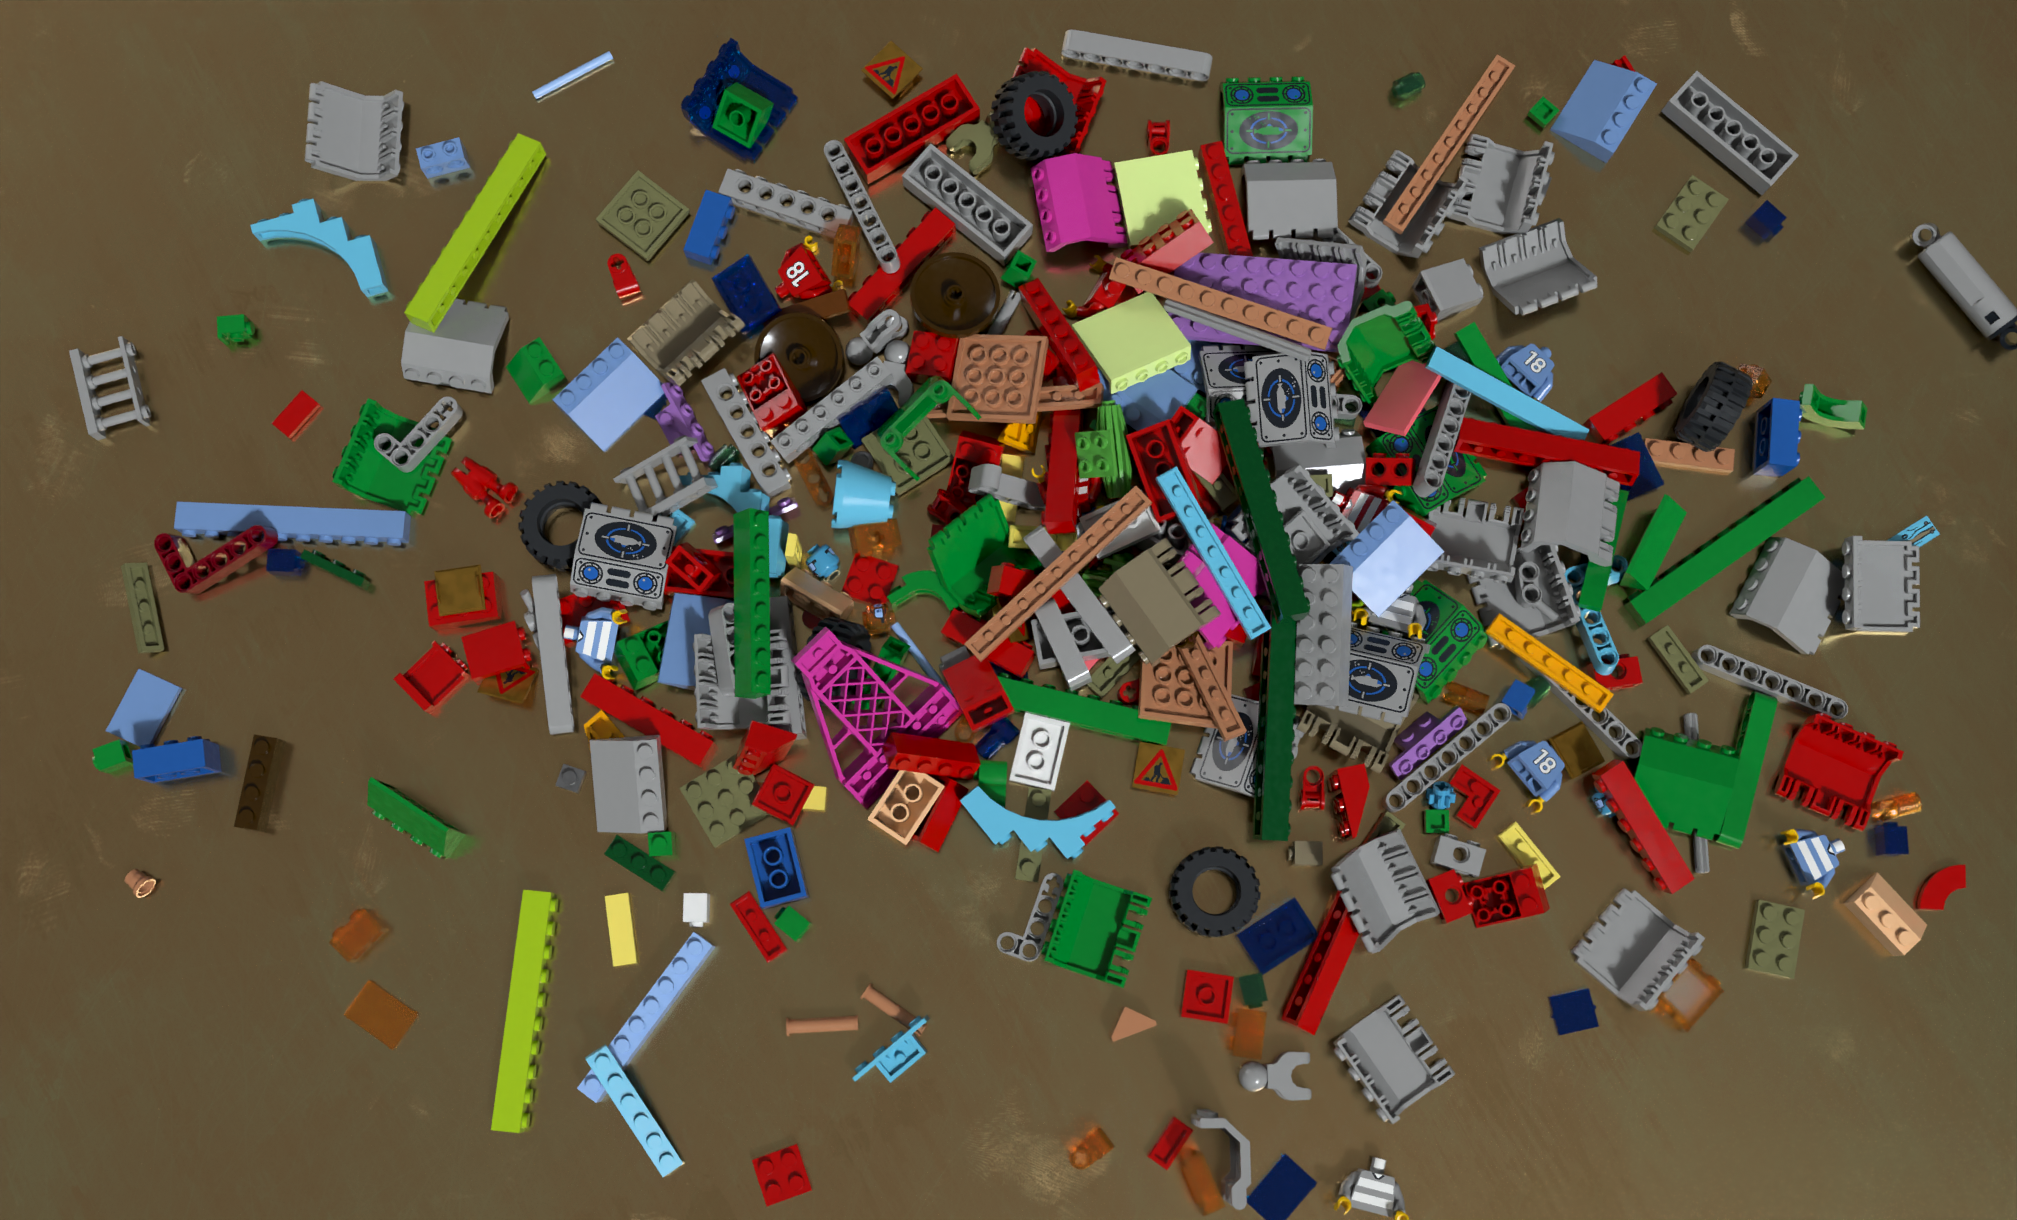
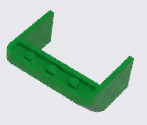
M940 376L930 377L878 429L876 434L877 441L883 449L916 481L920 477L896 452L902 447L903 438L938 403H945L954 395L978 420L981 418L978 412Z

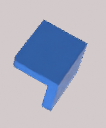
M1515 679L1501 703L1509 706L1511 714L1523 720L1527 713V705L1535 694V689Z

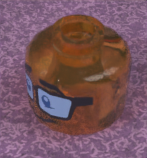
M886 603L868 605L865 612H862L863 626L872 635L888 633L891 631V624H896L894 610H889V606Z

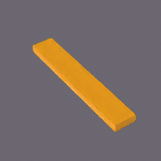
M1500 613L1496 615L1484 632L1597 713L1603 711L1614 695Z

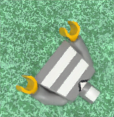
M1413 585L1379 618L1367 606L1355 609L1353 614V621L1361 619V625H1366L1367 619H1369L1371 627L1380 628V631L1387 633L1389 631L1402 633V637L1410 639L1415 634H1418V639L1422 638V630L1427 620L1423 607L1415 596H1411Z
M1373 1157L1370 1171L1358 1168L1357 1171L1352 1172L1341 1183L1338 1201L1334 1205V1210H1337L1342 1205L1345 1209L1344 1215L1353 1207L1393 1218L1394 1213V1220H1409L1399 1184L1395 1181L1394 1177L1384 1175L1387 1160Z

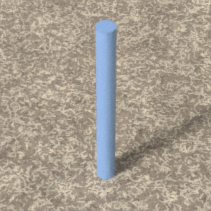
M610 51L541 86L532 91V93L538 99L612 60L613 57Z
M899 622L893 624L891 628L902 642L911 646L909 652L927 676L942 684L952 695L950 689Z

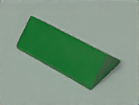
M1664 494L1621 580L1620 586L1649 590L1687 514L1669 495Z

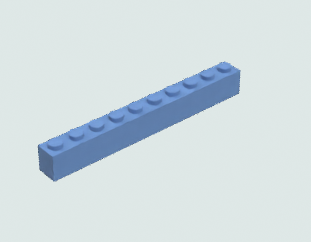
M177 502L174 529L181 532L182 536L196 537V534H205L204 536L208 538H219V535H227L228 538L233 539L250 527L261 525L274 528L278 533V541L296 538V541L310 542V539H319L318 541L323 543L341 540L342 543L346 544L364 541L365 544L369 545L387 542L388 545L400 546L401 543H409L411 516L406 511Z

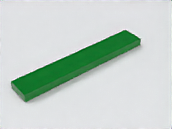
M1475 322L1454 333L1455 338L1472 366L1512 387ZM1496 406L1507 426L1538 431L1537 428Z
M1620 489L1618 501L1608 502L1617 506L1614 540L1611 542L1600 540L1613 547L1612 563L1629 494L1628 491ZM1588 559L1578 602L1579 607L1601 612L1612 565L1604 567L1590 562Z

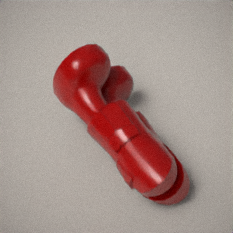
M465 456L460 462L470 472L466 475L465 472L455 467L451 471V475L473 500H482L486 505L484 514L489 518H494L505 509V505L491 496L487 489L493 490L505 503L509 504L517 494L518 487L513 482H508L505 485L497 482V474L488 467L481 466Z

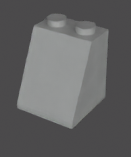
M1464 258L1421 271L1412 285L1420 304L1428 303L1431 311H1435L1437 322L1476 306L1483 299V289L1479 283H1476L1472 267L1466 264Z

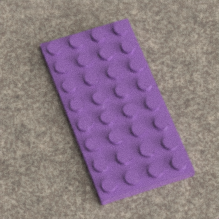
M1198 253L1176 268L1174 276L1331 327L1332 331L1326 349L1322 350L1246 325L1311 350L1339 352L1337 345L1350 324L1357 264ZM1168 312V315L1187 340L1261 346Z

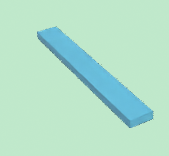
M1437 346L1433 348L1425 366L1428 370L1544 433L1561 435L1577 440L1586 439L1589 432L1588 428Z
M1177 466L1156 477L1155 480L1249 640L1271 629Z

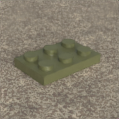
M1692 175L1654 228L1691 253L1729 199Z
M1760 899L1756 900L1745 969L1794 979L1805 910Z

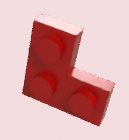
M1461 764L1449 781L1451 787H1454V789L1467 797L1455 817L1471 828L1476 829L1501 790Z

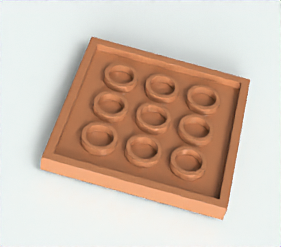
M975 334L960 338L952 387L978 412L981 418L978 420L953 395L949 399L947 419L953 421L1035 424L1049 342L1047 336Z
M1200 637L1202 642L1204 643V641L1206 640L1203 637ZM1225 641L1219 648L1215 646L1211 650L1208 648L1206 650L1231 698L1233 642ZM1172 647L1160 658V663L1154 667L1150 663L1145 664L1141 659L1138 718L1218 729L1178 647Z

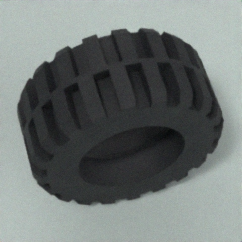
M1032 71L1013 77L1001 85V89L997 90L995 94L997 100L992 101L991 109L994 110L993 114H991V121H994L995 125L993 131L994 134H998L999 138L997 140L1001 146L1005 145V150L1010 154L1015 153L1014 156L1016 158L1036 160L1053 156L1063 151L1064 147L1071 143L1070 137L1075 135L1076 128H1074V125L1078 123L1075 111L1078 110L1077 105H1074L1072 100L1074 96L1072 92L1067 91L1068 86L1064 82H1059V77L1054 74L1050 75L1045 71ZM1028 97L1038 102L1044 114V128L1040 136L1030 129L1025 119L1024 107Z
M1722 361L1714 362L1697 381L1680 411L1674 429L1677 438L1704 452L1714 451L1728 436L1737 419H1739L1743 408H1745L1753 386L1751 377Z
M556 481L554 486L551 483L545 484V489L541 492L538 489L533 492L535 497L532 500L527 498L524 503L526 509L520 511L519 517L522 519V522L518 523V528L522 533L520 536L522 543L538 562L543 563L552 570L557 568L559 571L566 572L567 569L572 570L578 539L568 545L558 546L552 544L545 536L547 520L557 510L567 507L576 508L584 515L585 508L590 509L592 502L602 504V502L584 485L579 486L578 483L572 481L569 484H566L564 481Z
M828 617L821 620L807 639L808 644L824 627H827L838 640L869 653L871 649L870 634L863 625L837 617ZM862 656L861 658L868 664L870 659ZM858 669L849 670V679H857ZM800 671L798 673V679L800 680L799 689L802 696L811 702ZM848 685L847 695H855L856 685ZM832 686V696H840L841 686ZM818 700L820 705L826 706L821 700ZM846 701V707L849 706V704L852 701ZM831 702L839 710V702Z
M1220 846L1205 847L1189 854L1174 870L1169 884L1171 908L1173 912L1175 911L1180 923H1183L1190 931L1205 937L1227 936L1242 929L1243 926L1250 922L1253 914L1256 913L1258 900H1260L1261 892H1259V878L1257 879L1255 876L1256 871L1254 867L1247 863L1248 860L1243 855L1236 854L1237 851L1224 849ZM1205 871H1222L1229 875L1235 884V901L1224 913H1207L1201 910L1194 901V882Z

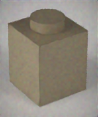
M1323 841L1292 842V846H1288V860H1292V866H1322Z

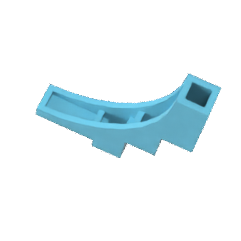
M302 199L298 203L292 204L294 213H283L277 218L270 220L261 219L256 224L250 225L252 233L259 241L273 238H298L329 248L349 264L357 278L361 291L366 297L389 291L377 245L370 235H359L352 240L348 224L342 217H330L324 222L321 208L314 199Z
M730 463V466H721V473L708 472V475H701L705 478L715 479L718 487L708 493L724 499L737 513L748 508L769 511L770 497L762 493V490L750 489L751 471L746 469L743 464ZM690 472L687 475L679 476L683 487L692 484L693 478ZM769 515V578H783L785 576V550L789 524L776 515Z
M979 786L974 787L959 800L995 845L998 842L1001 845L1012 837L1010 832L1014 831L1030 852L1034 849L1038 852L1048 844L1046 840L1050 838L1066 859L1069 857L1075 859L1084 851L1082 847L1085 843L1080 836L1084 835L1087 837L1096 829L1094 825L1100 820L1102 822L1107 821L1114 815L1112 810L1116 808L1110 800H1106L1094 809L1075 817L1059 820H1039L1021 816L1003 808L990 799Z

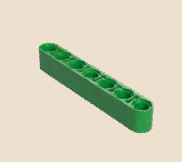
M1753 691L1749 696L1736 746V751H1739V763L1734 788L1720 834H1714V842L1739 849L1742 845L1777 708L1778 699L1776 697Z

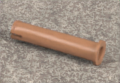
M872 983L868 985L860 999H866L908 1029H910L908 1024L916 1018L873 988ZM923 1024L914 1033L920 1037L928 1024Z
M857 1015L790 1020L789 1017H786L787 1036L794 1033L858 1030Z

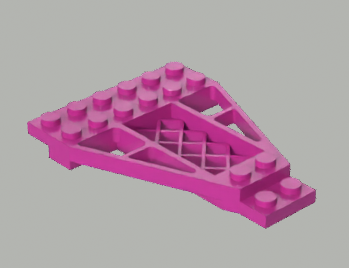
M824 627L791 660L802 673L835 777L865 809L889 787L899 770L888 769L882 749L891 732L938 738L962 714L955 698L935 679L842 642L827 627ZM863 656L900 672L885 684L861 657ZM858 669L857 679H849V670ZM864 672H866L871 678L864 679ZM909 675L929 683V686L907 707L894 694V690ZM863 684H872L871 694H862ZM848 685H856L855 695H847ZM832 686H841L840 696H832ZM878 686L882 689L884 693H877ZM877 699H885L884 708L876 709ZM818 700H821L843 724V728L832 739L830 738ZM861 700H870L869 709L860 710ZM891 700L897 707L891 708ZM846 701H855L854 710L845 711ZM831 702H839V711ZM898 713V717L892 723H889L890 714ZM883 714L882 724H874L875 715ZM868 715L867 725H859L860 716ZM853 716L852 725L845 717ZM873 730H881V734L875 740H872ZM859 731H866V740ZM850 734H853L864 746V750L842 772L835 749Z

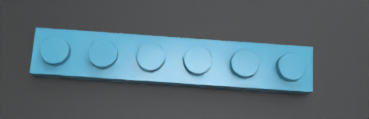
M603 1045L585 1057V1060L662 1177L682 1165L681 1158L607 1045Z

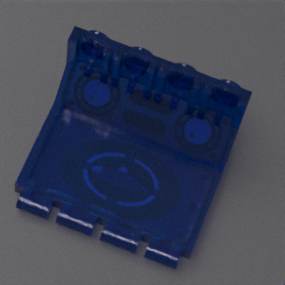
M730 38L727 44L724 43L720 47L717 58L708 64L704 76L695 82L692 93L685 96L681 103V109L684 117L705 137L744 161L747 158L754 161L763 149L757 143L766 145L775 132L770 125L778 128L787 115L782 108L790 111L798 97L793 94V88L752 64L740 52L738 42ZM736 82L774 103L767 124L751 148H747L712 128L724 90Z

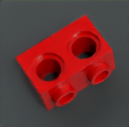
M1373 453V458L1366 457L1365 484L1413 486L1416 459L1409 458V454L1396 453L1395 458H1387V453ZM1378 463H1382L1384 466V472L1380 476L1376 475L1374 471ZM1401 463L1407 466V472L1404 476H1400L1397 473V467Z

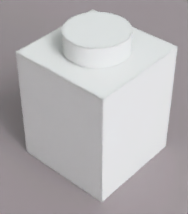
M684 893L683 922L689 923V927H703V923H709L710 894Z

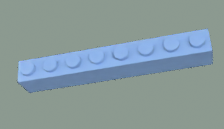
M697 932L691 934L609 1044V1050L623 1071L716 947ZM592 1069L577 1087L579 1091L595 1103L601 1102L607 1094Z

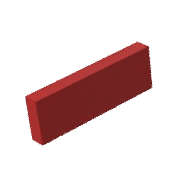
M750 891L730 903V906L767 963L788 950Z

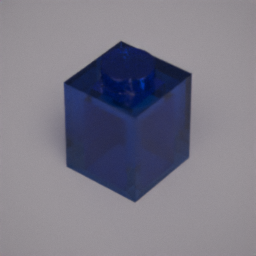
M1766 200L1745 223L1765 240L1770 234L1775 237L1784 227L1781 223L1787 217Z
M268 549L266 571L275 576H301V570L305 567V561L300 558L302 553L296 549Z
M1884 822L1882 827L1875 828L1876 856H1902L1909 854L1907 826H1898V822Z

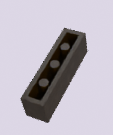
M254 734L234 827L266 833L286 741Z

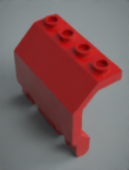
M1818 713L1808 716L1790 743L1779 772L1774 793L1792 801L1801 786L1805 790L1800 805L1804 807L1808 805L1809 809L1827 817L1829 816V818L1834 820L1840 815L1843 805L1847 806L1848 809L1843 823L1863 831L1871 814V803L1881 776L1891 763L1902 759L1904 751L1897 749V745L1894 743L1876 740L1875 736L1871 733H1860L1853 730L1854 727L1848 723H1837L1831 720L1832 717L1827 714Z

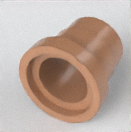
M139 869L130 871L124 880L138 898L149 894L156 884V880L153 877L145 875Z

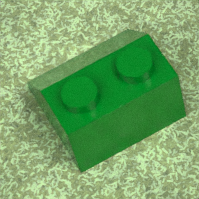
M736 82L724 90L712 128L747 148H751L767 124L774 103Z
M540 337L520 348L506 366L529 404L568 381Z

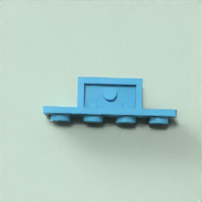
M928 1015L923 1018L917 1016L908 1024L910 1029L906 1033L898 1032L890 1039L892 1044L888 1048L882 1046L872 1054L875 1059L869 1064L864 1061L854 1069L857 1074L852 1079L857 1081L876 1065L890 1083L927 1053V1050L913 1033L925 1024L930 1017Z

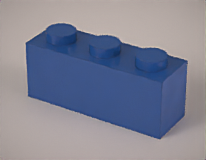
M709 190L705 191L683 249L687 258L709 265L712 264L713 259H717L720 252V240L724 239L727 234L728 227L726 224L728 219L733 218L735 212L731 197Z

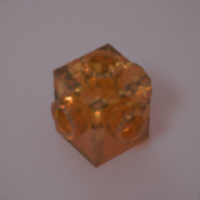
M1740 364L1738 370L1748 374L1753 381L1749 397L1761 399L1772 382L1766 370L1758 365Z

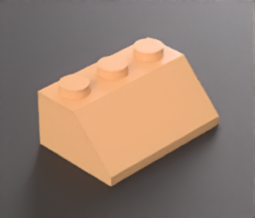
M794 567L781 579L780 596H788L791 603L810 612L821 620L828 617L846 620L853 610L854 601L851 596L842 591L840 593L837 592L824 580L819 581L815 579L806 569L800 570Z
M899 770L867 820L907 845L945 786L929 774Z
M1878 872L1870 877L1843 903L1892 956H1903L1921 940L1927 924Z

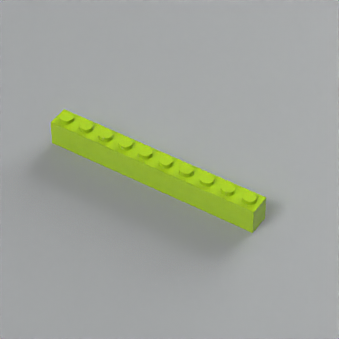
M518 133L515 139L509 143L508 150L499 159L496 169L487 178L482 191L476 195L473 205L464 214L463 221L454 230L452 238L447 246L442 249L436 263L431 266L428 276L419 285L412 301L408 302L404 313L412 324L433 333L436 331L546 156L541 142Z
M523 890L491 1130L522 1133L529 1126L530 1113H527L528 1103L531 1104L533 1099V1089H530L531 1079H534L536 1075V1065H533L534 1055H538L540 1045L539 1041H536L537 1032L541 1031L543 1018L540 1017V1009L544 1007L546 993H543V987L549 977V969H546L547 959H550L552 954V945H549L550 936H553L555 931V922L552 921L553 912H556L558 908V898H555L556 893Z

